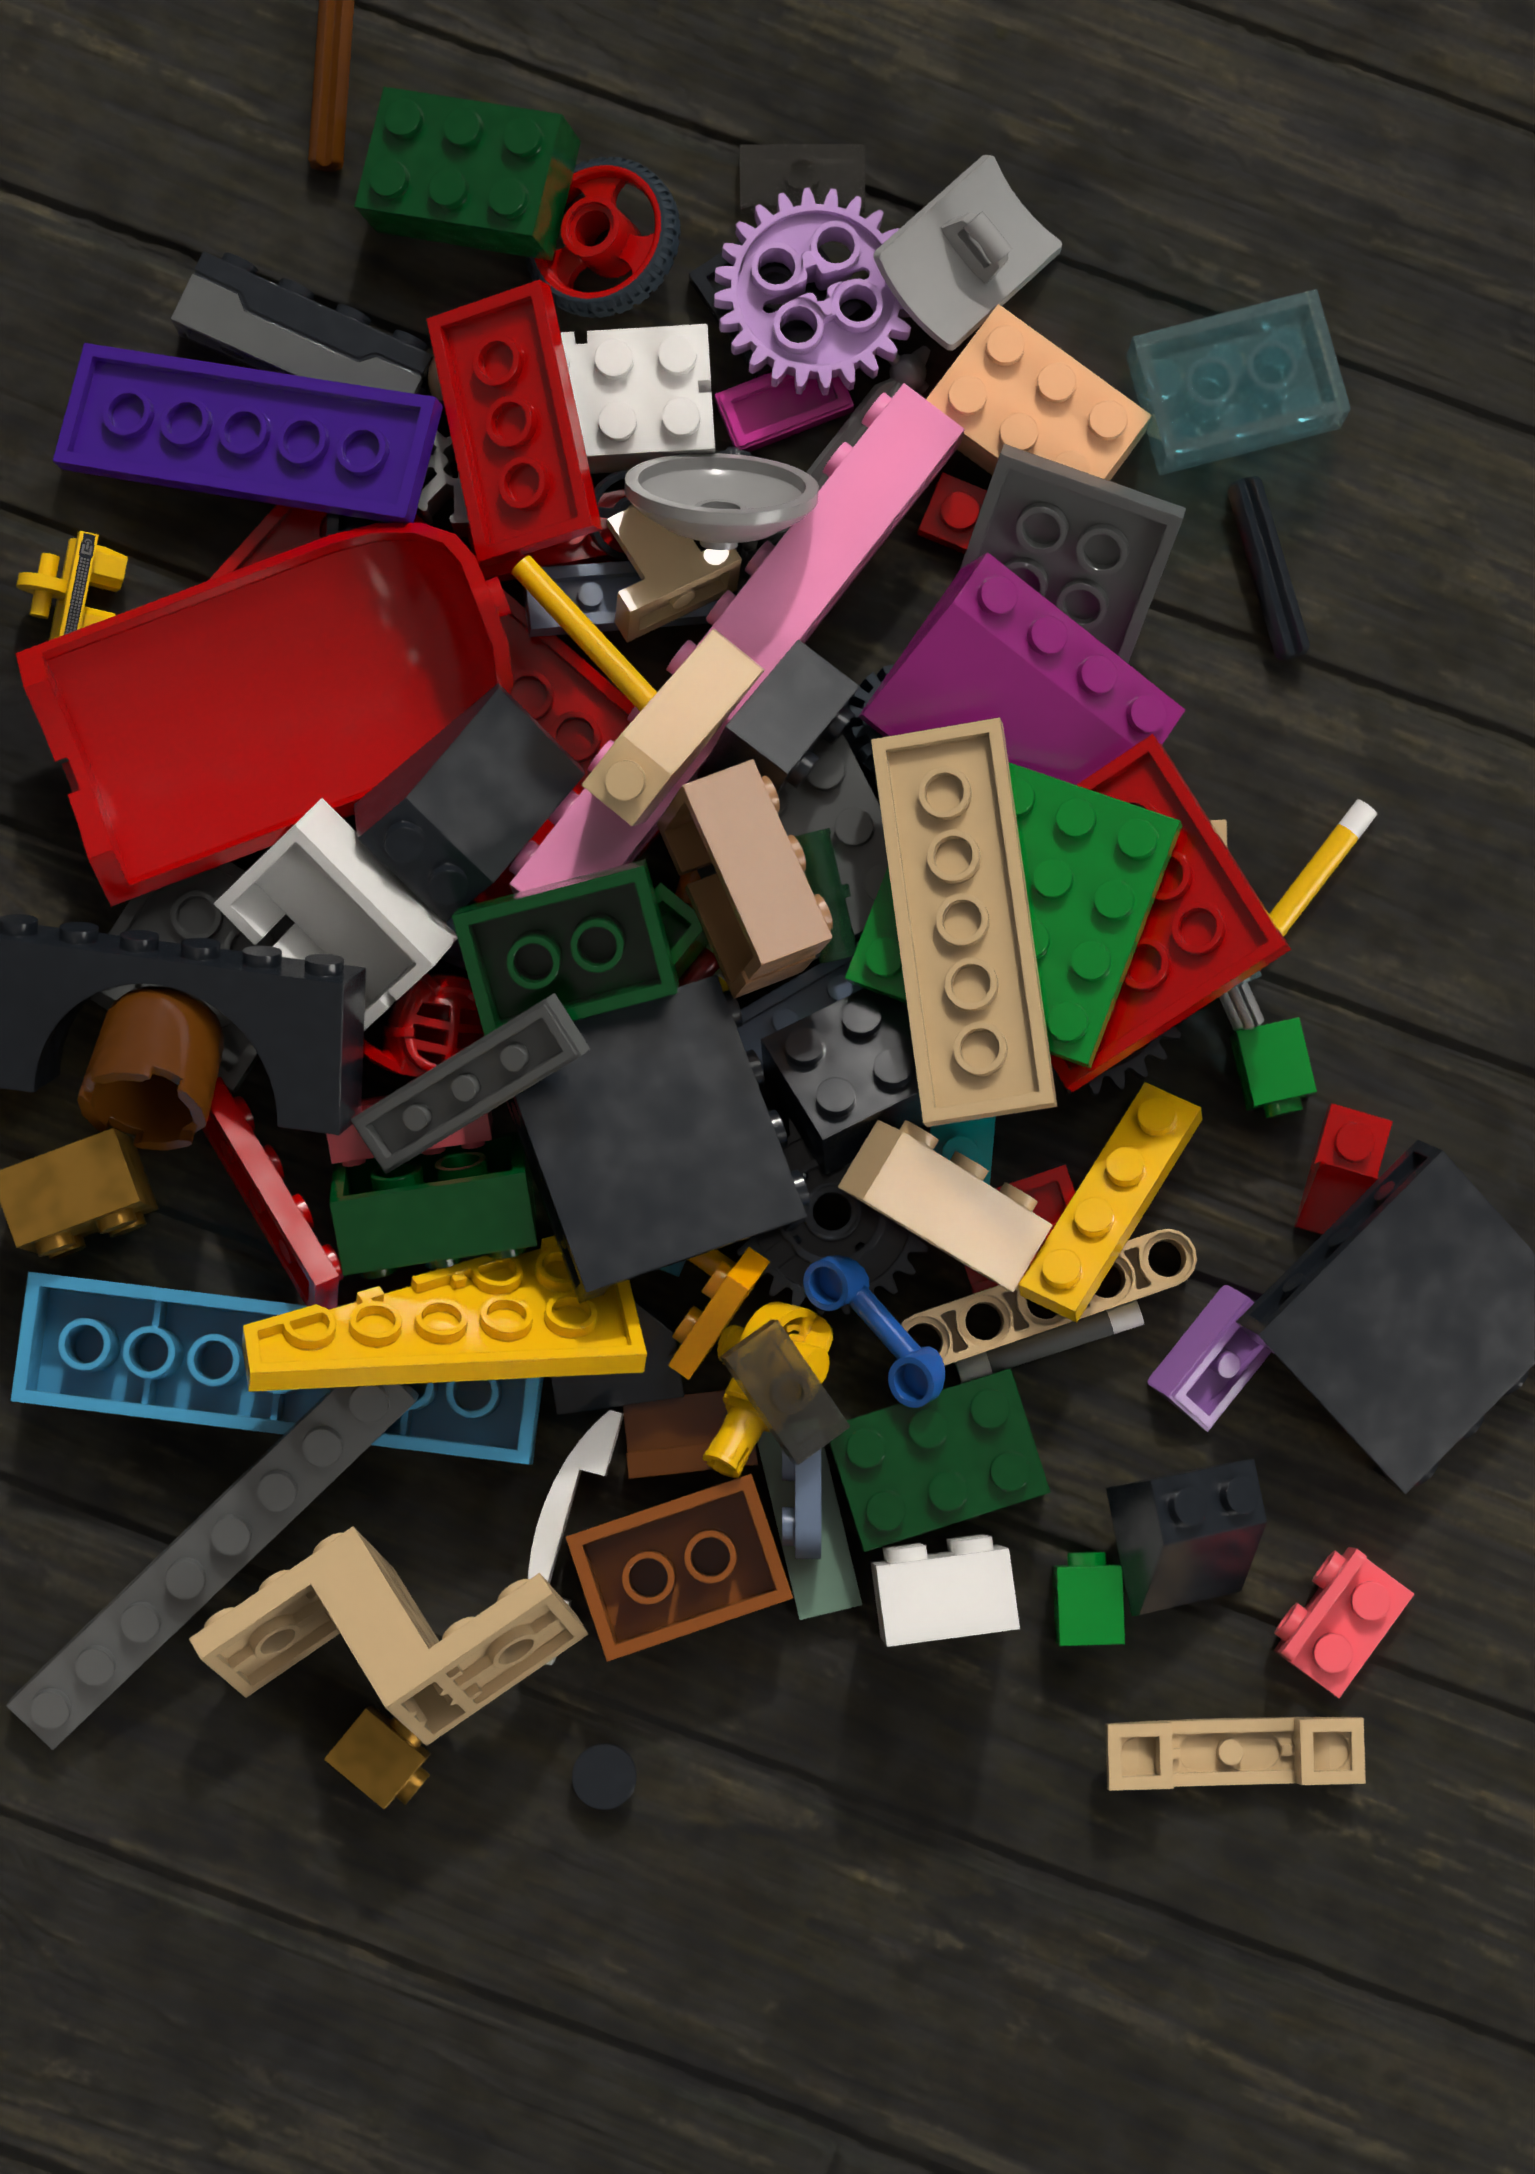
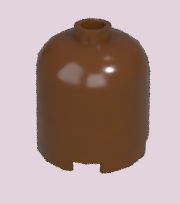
M148 985L135 988L114 1001L106 1014L77 1098L82 1115L100 1132L108 1130L109 1125L122 1132L135 1135L133 1145L141 1149L168 1151L191 1145L194 1134L206 1126L224 1050L223 1030L213 1010L199 998L165 986Z

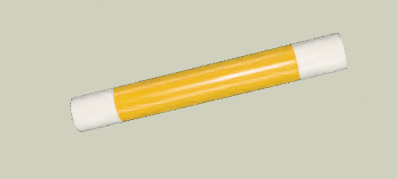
M1359 799L1355 801L1269 915L1283 937L1377 816V812L1367 803Z

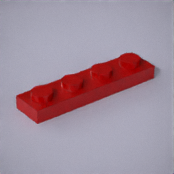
M218 1077L205 1128H202L203 1132L305 1305L308 1307L317 1304L328 1310L337 1308L339 1281L343 1280L344 1276L335 1250L330 1244L321 1246L313 1233V1218L305 1200L300 1194L291 1196L283 1182L284 1171L277 1153L269 1144L262 1147L254 1134V1119L246 1101L241 1096L233 1098L222 1078Z

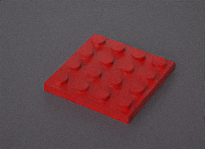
M1151 734L1077 784V786L1180 820L1182 829L1091 1069L1050 1055L1052 1066L1065 1087L1071 1092L1079 1089L1292 950L1154 734Z

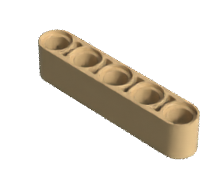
M1163 1229L1128 1240L1113 1264L1121 1277L1119 1291L1111 1298H1103L1094 1294L1080 1319L1172 1288L1186 1281L1193 1273L1197 1262L1196 1249L1190 1238L1180 1231ZM1164 1241L1171 1243L1180 1253V1269L1172 1277L1158 1275L1149 1265V1251L1156 1242ZM998 1285L914 1314L900 1325L907 1332L913 1326L921 1324L936 1330L941 1343L938 1353L943 1359L944 1366L1073 1321L1059 1314H1056L1051 1319L1038 1318L1030 1312L1026 1298L1020 1296L1019 1285H1017L1014 1292ZM976 1304L990 1305L996 1309L1000 1316V1330L990 1340L975 1338L966 1327L965 1319L967 1312Z

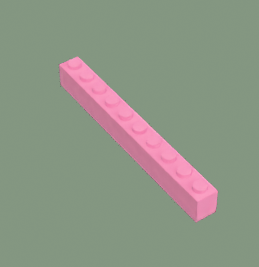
M903 383L892 398L885 392L877 398L861 422L868 428L854 447L845 441L824 467L823 473L829 479L818 491L816 507L801 521L791 525L776 546L767 540L754 554L745 568V572L751 575V578L737 595L727 590L706 617V621L712 627L699 644L712 629H716L764 668L765 671L646 822L631 826L587 789L584 788L580 795L571 790L548 818L555 826L543 842L538 845L533 840L529 841L509 867V871L516 875L510 882L513 893L632 863L658 831L657 822L681 786L697 780L728 722L798 639L803 643L808 640L961 445L965 430L963 427L905 383ZM688 640L673 657L666 670L673 675L698 645ZM634 707L627 720L631 723L640 711ZM609 740L602 747L589 765L588 771L592 772L614 744L613 740Z

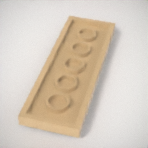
M994 718L871 739L923 1123L930 1127L1057 1107L1004 727L1001 719Z

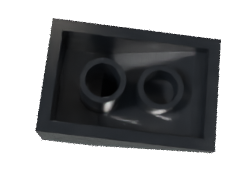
M497 683L354 804L357 838L446 923L452 918L457 908L468 905L497 880L585 775L584 769Z

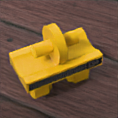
M80 530L77 538L69 539L61 578L56 577L60 557L50 553H41L38 573L21 572L18 575L17 588L33 594L30 609L31 616L48 619L52 598L57 599L49 640L116 616L115 613L85 607L89 586L113 592L121 589L128 560L125 555L97 545L99 537L97 534Z

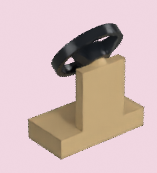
M629 470L615 472L597 484L594 488L597 506L605 490L616 481L624 479ZM627 497L620 499L614 508L598 507L600 517L608 518L607 526L624 553L611 548L603 540L599 531L590 533L592 540L607 555L617 559L629 560L642 579L618 591L615 624L626 642L632 641L721 598L727 590L731 592L737 590L742 558L736 549L724 551L707 549L701 552L693 539L676 535L640 513Z

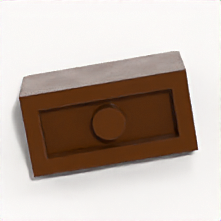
M725 1390L686 1394L684 1397L623 1405L629 1479L712 1470L706 1464L708 1461L703 1460V1455L714 1437H716L728 1413L723 1401ZM756 1444L745 1466L758 1465Z

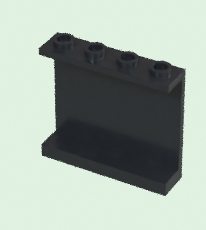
M717 975L680 986L677 994L574 1021L590 1050L506 1101L579 1303L604 1295L609 1286L780 1227H783L784 1232L796 1229L807 1217L804 1209L810 1206L807 1186L798 1170L790 1172L782 1150L788 1144L783 1122L775 1109L768 1111L759 1089L765 1086V1077L761 1063L753 1049L745 1051L737 1030L738 1027L743 1025L739 1004L736 998L733 999L730 990L723 992Z
M1417 1140L1236 1323L1252 1340L1269 1349L1377 1465L1373 1471L1382 1480L1406 1494L1412 1487L1419 1486L1432 1477L1439 1466V1460L1458 1441L1465 1440L1473 1435L1482 1425L1484 1414L1502 1396L1509 1395L1520 1388L1528 1378L1529 1369L1535 1364V1253L1443 1150Z

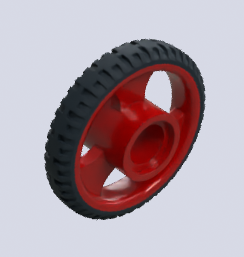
M599 157L590 159L588 163L583 161L575 165L566 206L581 193L585 195V198L575 202L564 215L561 224V236L565 247L555 250L552 261L525 257L528 271L533 281L540 279L551 286L556 306L571 314L589 318L614 316L616 312L621 314L632 309L634 304L639 305L643 300L649 298V293L652 290L655 292L658 286L663 283L664 275L669 274V270L674 264L673 257H676L678 253L677 250L680 243L678 237L681 235V224L678 219L679 211L669 189L658 176L642 164L630 159ZM626 184L639 189L648 198L655 217L654 233L642 236L637 226L616 207L618 194ZM610 229L605 240L594 246L598 236L603 231ZM587 267L595 274L604 278H616L632 269L633 274L613 288L599 292H581L573 289L577 276Z

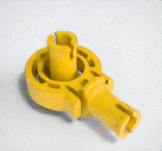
M776 1301L770 1302L757 1310L744 1329L738 1325H730L723 1331L718 1341V1358L723 1361L722 1364L734 1366L735 1374L723 1396L728 1413L716 1437H714L703 1455V1460L708 1461L706 1464L722 1475L739 1478L749 1459V1455L764 1431L774 1434L778 1433L786 1416L799 1411L810 1400L817 1387L825 1380L829 1370L828 1351L833 1341V1331L824 1318L818 1316L810 1309ZM781 1331H783L784 1334H785V1337H784L783 1339H781V1338H782V1332H781Z

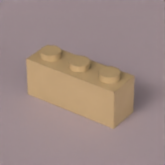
M877 1120L838 1188L985 1278L1014 1292L1053 1226L1032 1212L1038 1201L1004 1182L1000 1191L983 1182L989 1171L959 1152L955 1151L950 1160L935 1152L933 1149L939 1139L917 1125L905 1120L899 1130Z

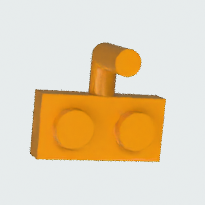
M748 1247L737 1263L717 1249L687 1259L711 1276L702 1290V1293L711 1298V1301L704 1311L693 1305L672 1336V1338L681 1343V1346L668 1366L688 1380L712 1350L770 1263L768 1259Z

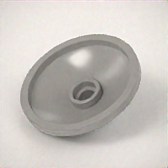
M692 453L664 456L637 464L626 473L624 491L628 500L640 513L668 531L685 538L699 540L700 545L704 548L724 551L737 548L738 543L767 538L801 521L816 507L819 486L817 481L808 473L781 462L746 455Z

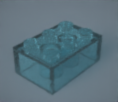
M1317 289L1133 336L1126 355L1139 406L1152 415L1146 431L1159 476L1340 429L1351 410Z

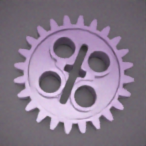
M804 188L801 205L793 207L789 198L784 193L778 194V213L772 215L765 207L758 204L755 207L754 215L758 226L756 229L741 221L736 224L735 234L743 245L724 243L722 247V257L733 266L716 267L715 282L728 287V289L714 294V307L732 311L720 319L719 329L721 332H740L732 342L731 352L733 355L744 353L750 349L754 352L749 363V371L752 374L762 369L766 364L773 367L771 386L777 387L788 374L795 376L796 394L801 395L808 379H817L822 395H828L831 378L839 376L843 385L848 390H852L855 384L856 369L860 368L872 379L877 376L878 365L874 357L875 355L891 362L895 360L897 348L889 337L898 340H908L911 327L899 317L911 316L904 310L891 292L873 258L875 250L896 233L899 228L881 234L879 229L884 212L879 209L866 219L859 216L861 208V197L856 196L847 208L844 209L838 207L836 189H830L824 204H815L810 188ZM836 241L844 244L851 252V256L842 263H831L821 257L818 249L826 242ZM778 262L787 266L793 276L785 283L775 285L762 279L758 271L767 263ZM864 270L869 274V277L865 280L859 278L847 280L858 271ZM815 282L819 290H827L826 300L817 301L813 293L805 294L806 284ZM850 299H860L870 305L874 314L865 321L856 322L846 318L841 312L840 306ZM786 303L778 311L766 313L763 310L766 304ZM801 320L808 323L815 334L806 342L795 343L785 338L780 329L789 321Z

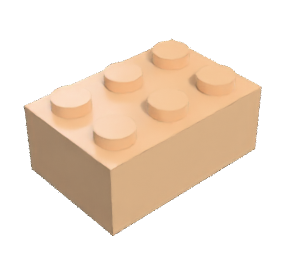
M999 304L926 399L965 429L961 445L957 450L992 476L1003 445L1007 444L1110 481L1144 436L1152 416Z

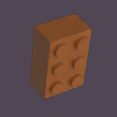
M752 1473L566 1536L607 1662L793 1599Z

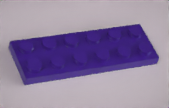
M84 343L53 462L62 470L387 523H414L443 405L433 396Z

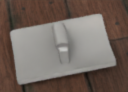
M983 155L877 248L873 258L891 292L911 318L945 349L954 350L986 321L998 304L1003 306L1060 254L1062 242L1043 227L1020 202L1003 176L995 157Z

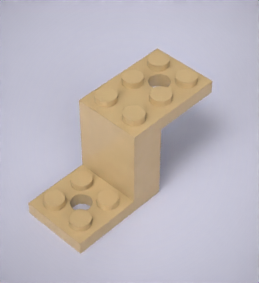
M353 1526L344 1533H336L322 1540L315 1547L312 1555L290 1570L279 1571L269 1576L260 1585L258 1592L236 1607L226 1608L215 1613L207 1620L204 1629L189 1638L200 1659L247 1698L341 1633L385 1708L427 1746L586 1637L588 1632L576 1613L547 1580L538 1573L531 1579H522L509 1585L501 1592L495 1604L476 1617H467L455 1622L445 1631L442 1640L439 1641L395 1569Z

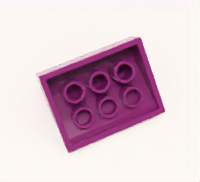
M987 552L960 569L858 717L883 737L1000 718L1004 727L1008 762L1077 785L1151 734H1154L1160 743L1163 744L1185 712V709Z

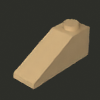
M712 629L621 733L582 783V786L631 826L646 822L765 669L716 629Z

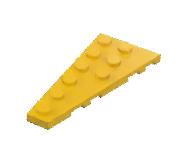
M555 1236L542 1239L540 1249L512 1258L493 1259L485 1255L447 1268L412 1276L411 1286L385 1294L380 1286L357 1292L356 1302L330 1310L315 1304L243 1325L242 1336L249 1392L642 1373L645 1370L647 1357L630 1281L626 1280L609 1286L604 1295L579 1303Z

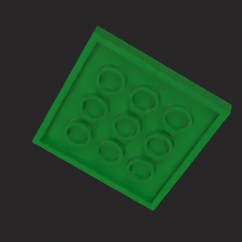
M1009 762L1050 1055L1091 1069L1181 832L1182 824L1180 820ZM887 867L845 979L851 984L907 1003L889 868Z

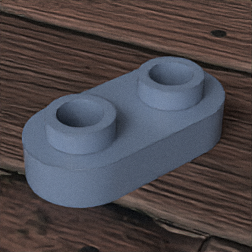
M795 1429V1442H782V1481H795V1507H782V1546H795V1559H821V1429Z

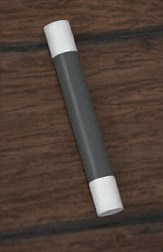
M1135 1300L1079 1319L1077 1323L1073 1321L957 1361L955 1366L961 1383H966L1144 1325L1143 1316Z

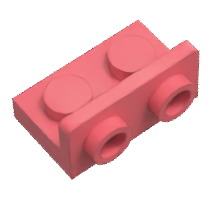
M1348 1547L1343 1555L1333 1551L1326 1558L1312 1579V1582L1319 1586L1318 1590L1305 1608L1295 1603L1283 1617L1274 1632L1281 1641L1273 1651L1337 1698L1341 1697L1414 1596L1413 1592L1369 1561L1364 1553L1357 1548Z

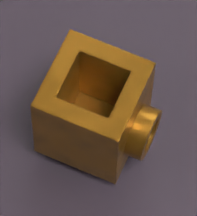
M370 1705L362 1712L324 1760L380 1807L385 1809L395 1797L404 1805L413 1797L430 1776L421 1766L431 1753L421 1746L423 1742L395 1716L390 1720L377 1708Z

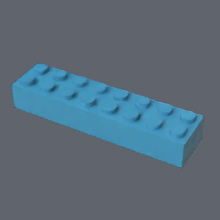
M28 1272L11 1401L284 1435L331 1388L248 1391L242 1348L243 1325L307 1307L306 1305ZM544 1377L409 1384L419 1394L417 1401L371 1445L533 1464Z

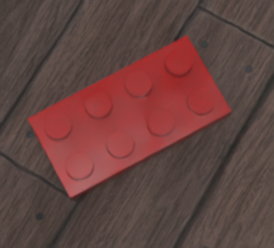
M539 279L427 318L478 563L487 566L494 565L603 530L551 286Z

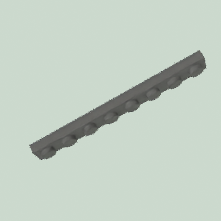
M409 1384L331 1388L18 1690L6 1706L44 1743L54 1750L417 1401L419 1394Z

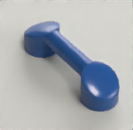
M840 1255L827 1256L812 1263L805 1271L803 1279L804 1290L811 1303L825 1311H833L849 1304L896 1357L897 1361L893 1363L888 1374L889 1387L894 1397L903 1405L912 1408L924 1406L936 1399L941 1393L945 1381V1366L942 1357L936 1349L930 1346L920 1347L869 1289V1276L865 1269L857 1261Z

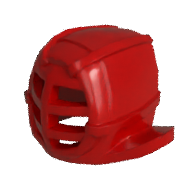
M426 973L393 1005L387 1025L383 1026L382 1035L384 1038L381 1050L364 1040L363 1057L383 1070L419 1077L484 1037L470 981L450 973Z

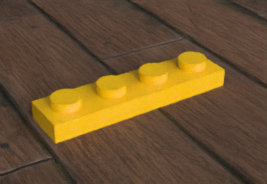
M1146 1082L1143 1084L1019 1282L1020 1296L1076 1323L1078 1322L1201 1123V1107Z

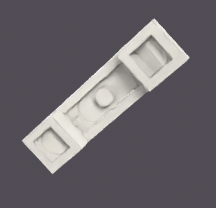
M612 1410L604 1414L579 1440L562 1465L546 1497L536 1526L531 1548L528 1579L540 1573L550 1584L581 1471L584 1470L607 1476L624 1414ZM562 1597L570 1607L572 1600ZM556 1657L546 1664L553 1665Z

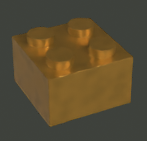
M111 1128L0 1170V1203L16 1248L38 1253L39 1257L48 1255L50 1260H54L86 1248L83 1237L96 1232H100V1234L109 1232L110 1237H116L145 1226L147 1223L144 1214L159 1208L137 1148L133 1145V1138L115 1128Z

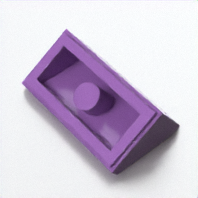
M1228 1285L1220 1288L1147 1381L1148 1385L1207 1432L1271 1353L1269 1349L1252 1340L1236 1323L1254 1302L1248 1296Z

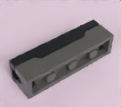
M203 251L194 269L195 274L191 275L171 317L179 336L252 369L426 395V390L429 389L428 370L433 355L427 352L429 346L424 341L401 330H395L393 335L390 336L370 327L372 320L368 316L347 305L338 304L335 310L313 301L315 294L292 280L281 278L277 285L256 275L258 269L253 264L231 253H224L222 258L219 259Z

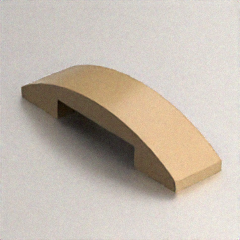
M1362 1717L1213 1718L1105 1724L1107 1790L1174 1789V1787L1289 1783L1300 1785L1366 1784L1364 1718Z

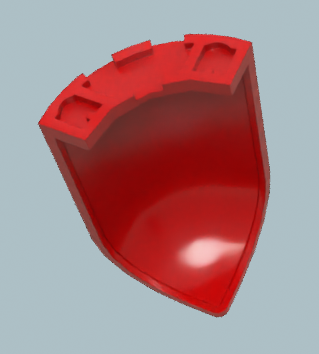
M375 523L328 535L16 653L24 690L44 732L55 762L64 758L69 760L62 764L73 792L68 794L79 826L88 860L111 907L273 846L321 798L343 819L355 815L354 804L497 683L509 694H511L514 685L509 642L500 621L501 617L511 614V610L498 576L485 581L476 556L456 534L424 523Z

